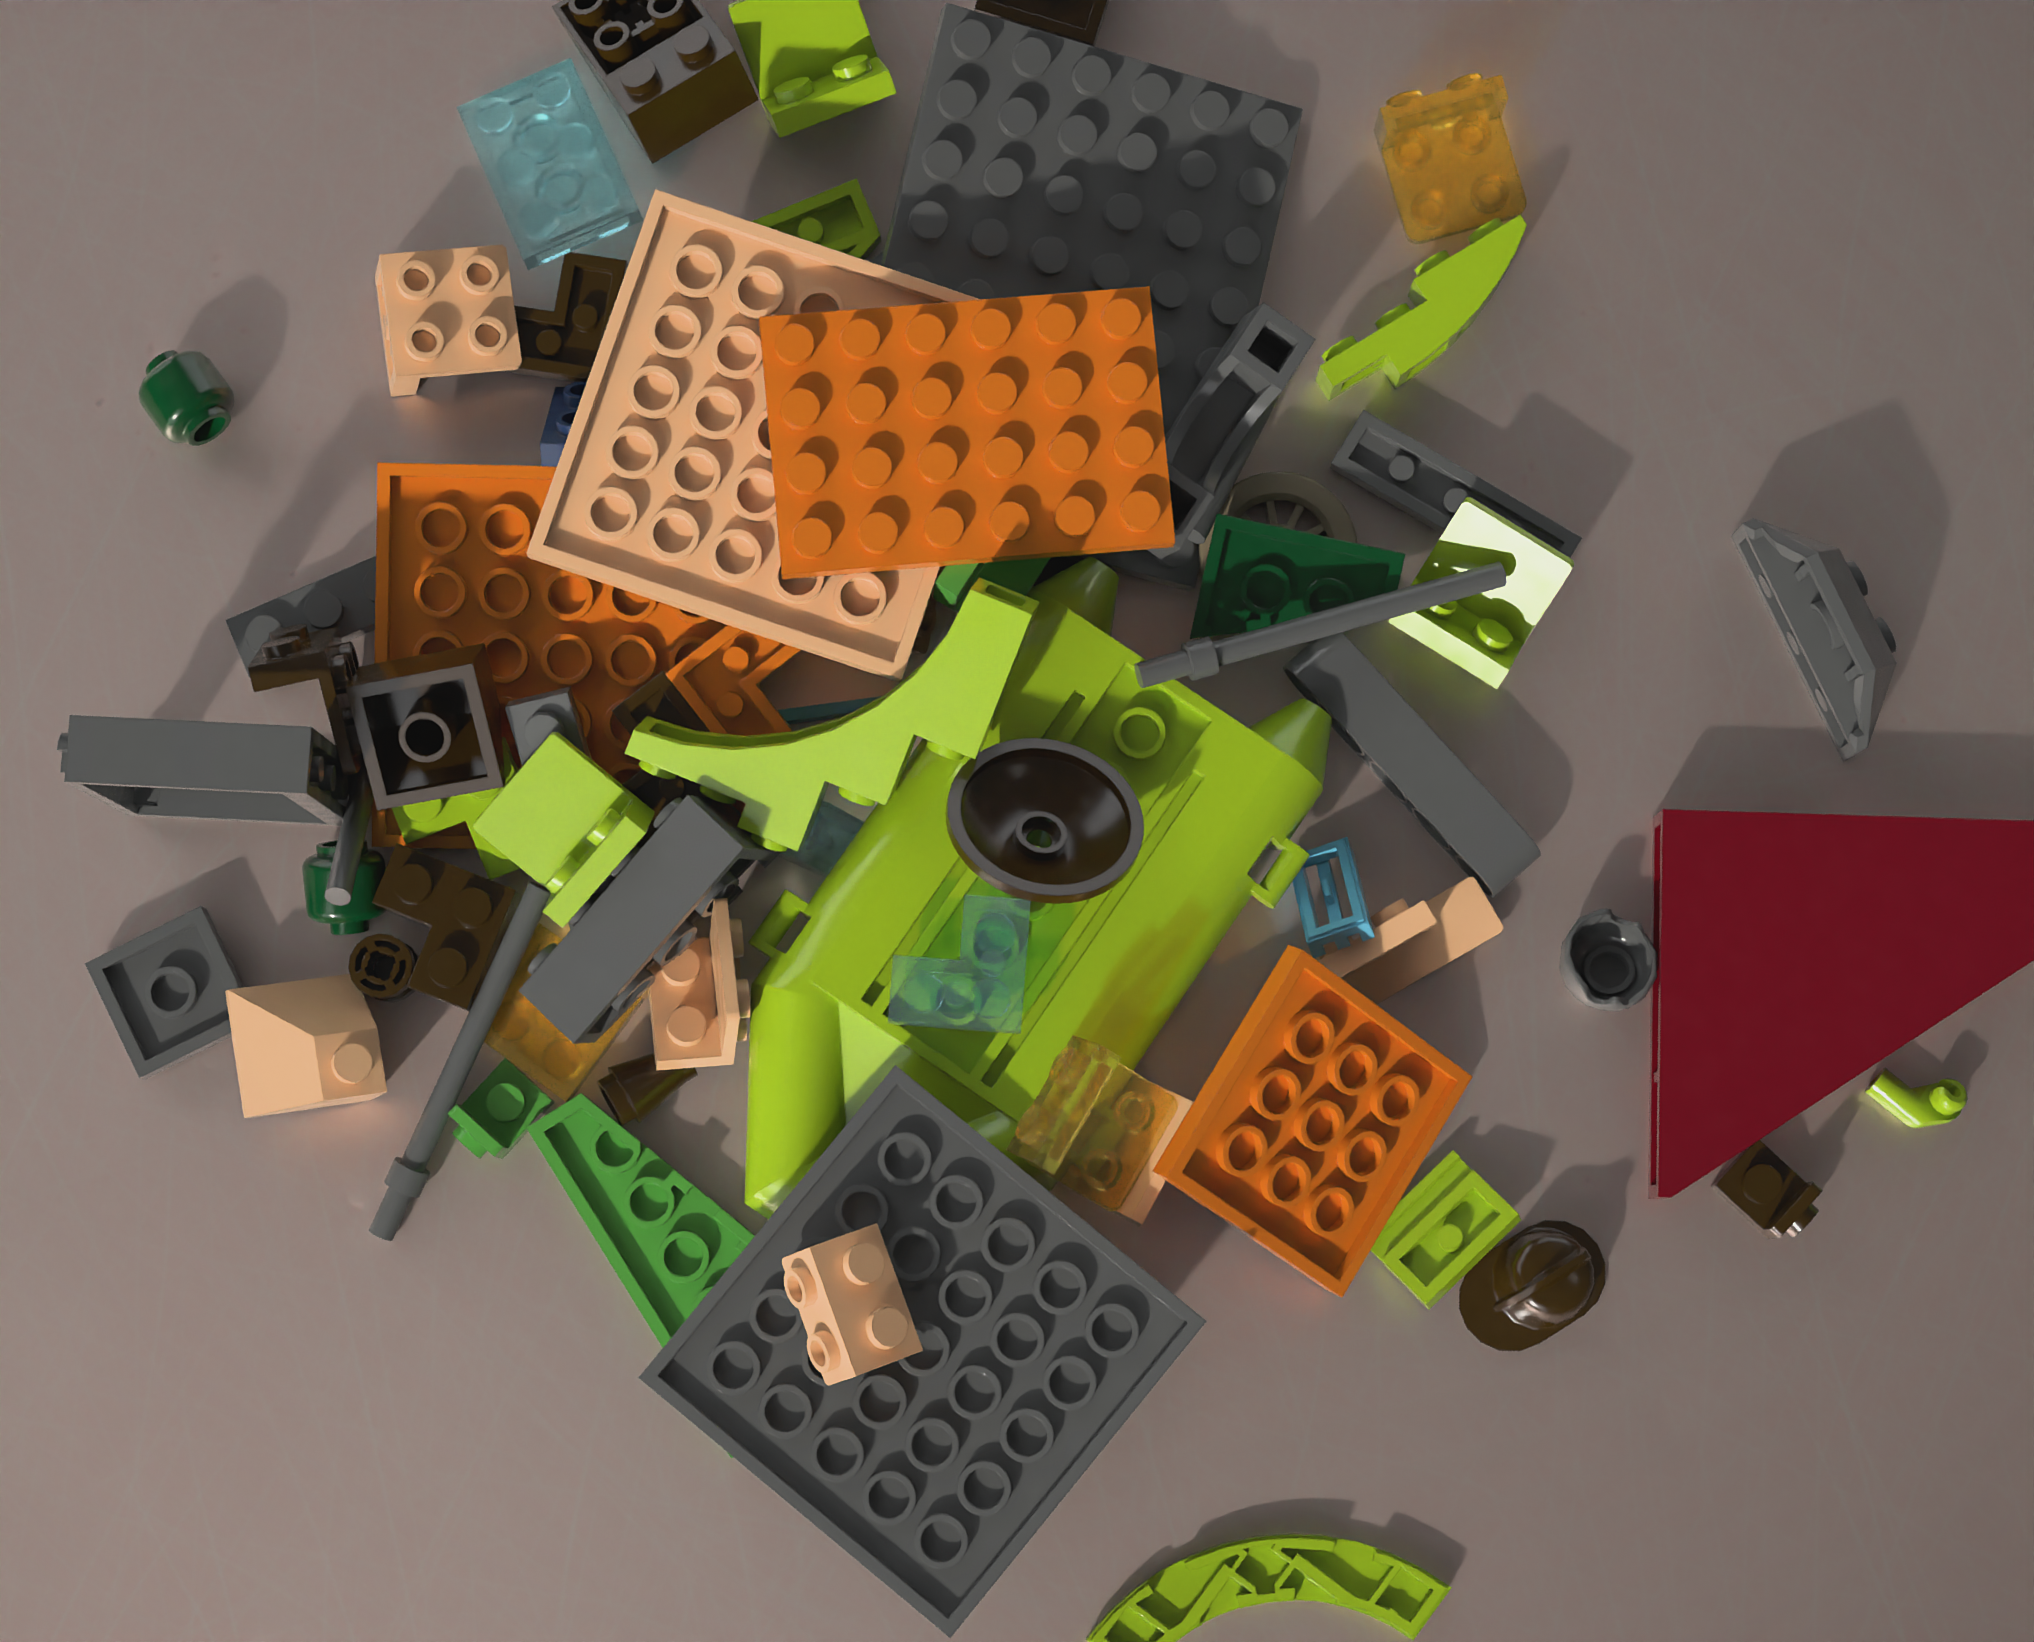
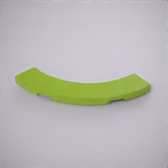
M1283 1533L1257 1535L1223 1542L1192 1553L1161 1569L1132 1589L1109 1610L1086 1637V1641L1176 1642L1193 1629L1201 1626L1202 1623L1229 1611L1268 1602L1295 1600L1319 1601L1367 1614L1392 1626L1411 1640H1414L1452 1587L1414 1563L1391 1552L1358 1541L1318 1534Z

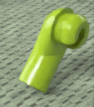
M1883 1068L1865 1090L1867 1095L1911 1128L1949 1123L1960 1115L1962 1108L1968 1100L1964 1086L1955 1079L1945 1078L1941 1079L1939 1083L1910 1088L1887 1068Z

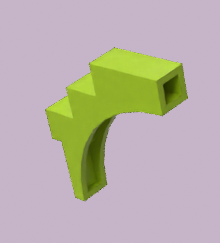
M979 577L966 596L949 632L926 661L888 693L843 717L797 731L748 736L695 731L647 716L633 730L625 754L639 759V766L652 775L665 779H675L678 775L700 784V792L713 800L728 804H734L737 800L746 803L737 827L751 832V839L762 847L779 852H785L790 848L798 852L810 835L829 783L839 786L838 793L849 801L864 806H874L875 802L886 806L897 790L917 736L927 739L926 746L943 757L962 760L964 755L976 759L985 744L1040 602Z

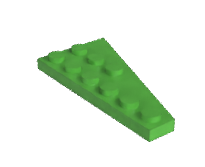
M580 1093L528 1126L527 1130L663 1348L755 1237V1234L626 1128L621 1126L620 1123L592 1100Z

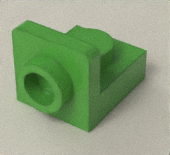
M504 1058L462 1105L455 1104L448 1112V1115L459 1124L452 1134L480 1159L487 1151L494 1157L503 1159L528 1132L527 1127L538 1121L555 1101L509 1059Z

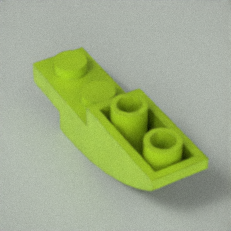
M1521 214L1505 224L1502 223L1500 218H1495L1482 225L1467 238L1471 245L1451 257L1446 250H1443L1425 260L1414 270L1418 277L1413 279L1408 293V297L1415 308L1411 310L1407 303L1401 304L1375 322L1378 329L1376 332L1359 342L1356 341L1354 336H1349L1326 350L1321 356L1325 363L1319 366L1315 381L1328 401L1381 369L1393 388L1397 389L1426 369L1446 352L1473 324L1505 276L1527 226Z

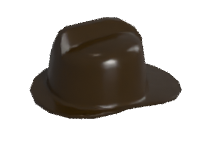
M1545 1220L1529 1226L1489 1251L1465 1275L1459 1288V1310L1465 1326L1481 1343L1499 1351H1522L1540 1344L1584 1316L1598 1302L1605 1285L1604 1258L1598 1244L1584 1229L1569 1222Z

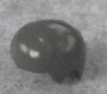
M1599 909L1578 918L1562 942L1559 969L1566 988L1576 999L1587 1006L1599 1010L1620 1012L1623 1009L1631 1008L1646 997L1657 979L1658 953L1647 934L1644 933L1641 923L1615 916L1611 909Z

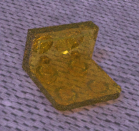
M1480 73L1464 75L1449 82L1446 85L1447 90L1423 96L1421 90L1406 91L1391 97L1386 101V106L1379 109L1373 131L1403 231L1410 243L1423 244L1477 229L1495 218L1506 221L1523 214L1527 200L1501 118L1508 101V94L1502 75L1483 79Z
M1072 1035L1067 1046L1054 1060L1049 1077L1032 1106L1021 1117L1015 1135L1006 1150L1107 1211H1116L1124 1204L1177 1111V1101L1174 1096L1119 1063L1121 1057L1101 1044Z

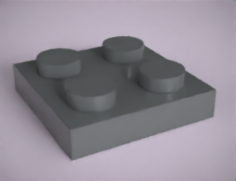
M200 906L85 963L139 1078L146 1080L232 1037L225 991L244 988L206 908Z

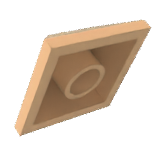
M350 974L225 991L244 1118L370 1101L387 1092L378 1028L362 991L358 990L352 982Z

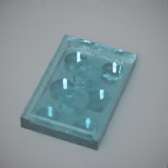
M571 58L457 106V110L528 270L643 221L639 208Z

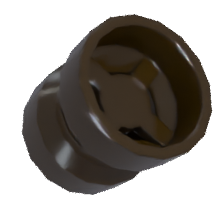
M378 933L367 936L356 944L350 954L348 969L351 980L358 990L379 1001L393 1003L404 1000L415 992V990L407 987L419 955L413 947L392 935Z

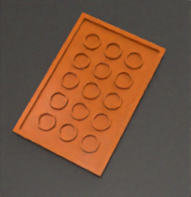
M1150 286L759 317L782 579L1169 548L1174 546L1175 533Z

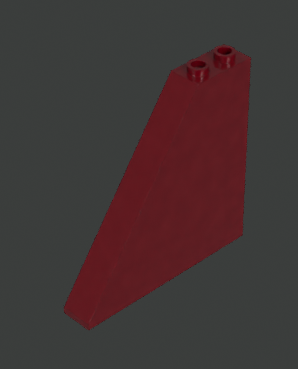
M1662 809L1653 816L1651 943L1658 954L1657 979L1651 987L1648 1199L1672 1198L2034 961V820Z

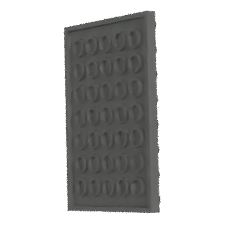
M946 3L941 9L881 266L978 299L1150 286L1164 434L1166 436L1241 318L1259 306L1303 109ZM1188 539L1180 550L1162 559H1159L1147 549L1060 556L1078 562L1087 557H1093L1115 572L1186 591L1195 588L1200 568L1199 544L1193 543Z

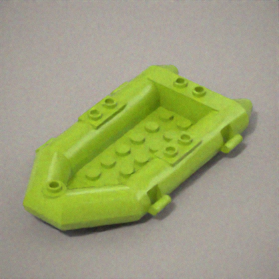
M1087 557L1033 586L1027 597L1039 601L1040 604L981 751L1009 740L1041 738L1075 745L1106 761L1127 781L1141 806L1144 836L1136 862L1130 872L1116 886L1094 898L1079 902L1062 904L1034 902L1012 896L982 880L964 863L951 842L946 826V803L951 784L961 767L971 757L964 755L962 760L943 757L931 751L926 746L928 740L923 738L909 757L897 790L887 805L877 803L810 901L806 903L785 889L748 942L756 950L769 957V959L751 984L744 1203L769 1220L895 1065L1048 1191L1053 1190L1070 1163L1093 1177L1129 1124L1126 1119L1109 1108L1124 1083L1251 896H1254L1267 907L1274 909L1309 858V853L1291 841L1290 838L1324 789L1332 724L1330 715L1313 702L1300 698L1255 724L1246 727L1175 679L1141 688L1136 678L1134 664L1145 661V659L1111 637L1119 577L1112 569L1093 557ZM1270 848L1275 851H1281L1260 884H1257L1249 874L1265 850ZM801 912L808 922L785 954L777 950L776 947ZM1088 1112L1101 1117L1078 1153L1066 1145Z

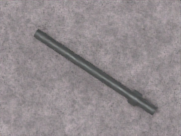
M1495 562L1212 642L1207 636L1185 642L1181 645V651L1135 663L1136 678L1139 686L1146 688L1185 676H1189L1194 681L1219 673L1220 666L1505 587L1507 584L1505 570L1500 562Z
M529 881L402 1158L395 1157L384 1180V1183L389 1187L369 1228V1232L381 1239L393 1240L412 1197H420L428 1180L430 1172L426 1169V1166L449 1119L448 1112L455 1106L543 915L542 911L551 895L542 885Z

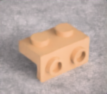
M877 1223L782 1258V1265L785 1270L784 1286L791 1303L799 1309L808 1334V1355L814 1367L822 1373L827 1385L856 1377L923 1351Z

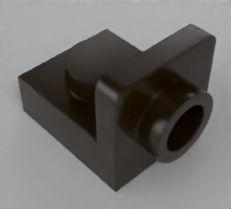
M1761 1140L1743 1150L1711 1185L1717 1193L1768 1239L1780 1238L1785 1232L1792 1238L1797 1236L1817 1215L1819 1209L1812 1203L1823 1191L1813 1181L1805 1182Z

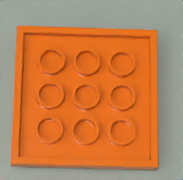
M1288 945L1152 1171L1309 1279L1342 1298L1473 1076L1307 952Z

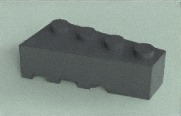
M687 795L684 800L680 797L674 799L656 817L653 826L657 831L642 848L639 846L632 848L611 872L615 879L600 897L597 895L591 896L570 919L569 923L573 928L558 945L555 943L548 945L536 955L527 969L531 976L518 991L573 1044L595 1043L655 982V975L649 969L656 962L661 966L670 963L697 939L695 936L697 928L693 924L701 916L705 918L712 914L714 899L727 898L729 906L743 892L738 886V878L756 860L766 868L781 852L760 846L751 839V832L737 827L742 814L732 804Z

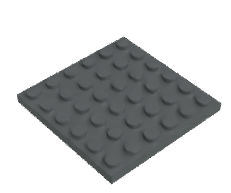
M895 1065L639 1376V1379L951 1638L1206 1323V1320ZM877 1223L923 1351L856 1377L827 1385L822 1373L814 1367L808 1355V1334L799 1309L791 1303L784 1286L785 1270L782 1265V1258Z

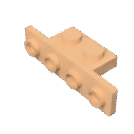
M1468 877L1426 902L1423 900L1411 908L1408 907L1404 898L1394 902L1370 917L1376 927L1373 929L1375 938L1362 941L1361 936L1355 940L1348 936L1350 946L1338 950L1335 942L1325 944L1326 954L1319 956V962L1377 1005L1500 934L1503 931V924L1474 877Z

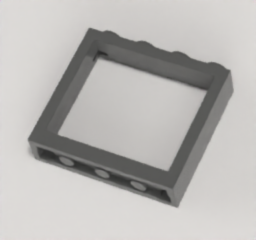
M70 715L68 733H61L57 745V750L62 752L60 772H65L64 782L130 816L341 826L353 774L344 775L336 745L313 727Z

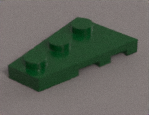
M1217 513L1190 639L1249 632L1398 590L1406 554Z

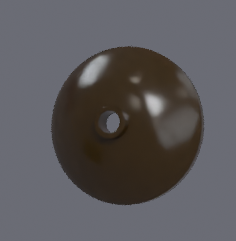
M1041 738L1015 739L998 743L982 750L976 759H969L961 767L951 784L946 803L945 816L948 834L956 852L964 863L982 880L1012 896L1034 902L1052 904L1073 903L1105 893L1122 881L1130 872L1138 857L1144 836L1141 806L1134 791L1123 776L1095 754L1075 745L1056 740Z

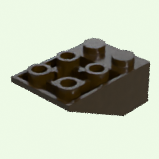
M562 0L552 6L556 16L619 116L652 164L759 100L736 50L699 0Z

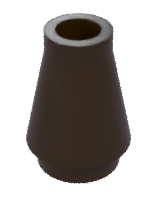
M655 1053L608 1067L609 1074L598 1080L597 1084L611 1112L620 1125L623 1126L633 1119L641 1123L682 1085L698 1076L695 1067L656 1070Z

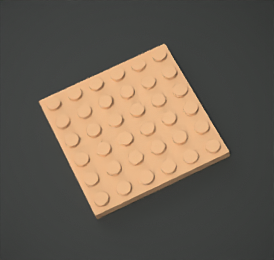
M655 189L527 550L528 558L900 683L904 676L940 566L782 579L759 317L980 299Z

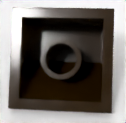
M485 643L375 663L358 668L345 688L377 810L504 787L505 772L500 703Z

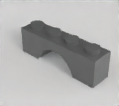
M1264 302L1241 318L1165 436L1175 544L1169 548L1147 549L1159 559L1182 548L1215 497L1214 490L1231 456L1260 415L1283 391L1316 340Z

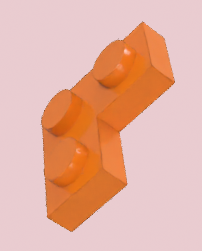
M726 625L665 673L710 732L748 736L794 731L758 684L802 651L801 649Z

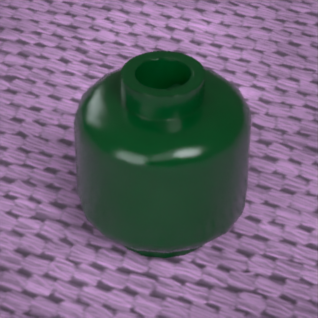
M171 350L158 355L148 364L145 371L147 376L143 379L139 388V400L163 436L174 443H189L192 446H199L215 439L229 426L231 422L230 412L234 406V394L208 357L197 351H186L178 354L177 351Z
M338 840L317 844V854L308 857L302 865L308 917L319 923L330 924L331 934L350 935L368 931L369 920L377 918L387 911L372 903L386 870L383 855L376 850L368 849L367 840L364 841L351 900L346 905L338 906L331 904L325 898V891Z

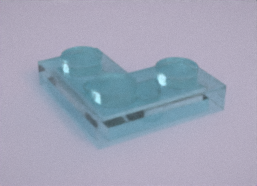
M965 894L960 960L893 955L888 1024L1021 1034L1031 901L1019 898Z

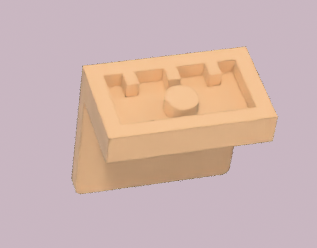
M489 245L379 255L375 272V283L391 397L416 395L420 378L516 370L520 367L522 358L507 249L505 246Z
M727 898L714 899L709 937L697 938L680 956H677L670 963L661 966L656 962L649 969L655 975V982L648 988L656 1070L734 1064L736 1043L747 1041L746 1018H750L749 985L747 978L740 979V957L744 956L743 929L741 918L729 919Z

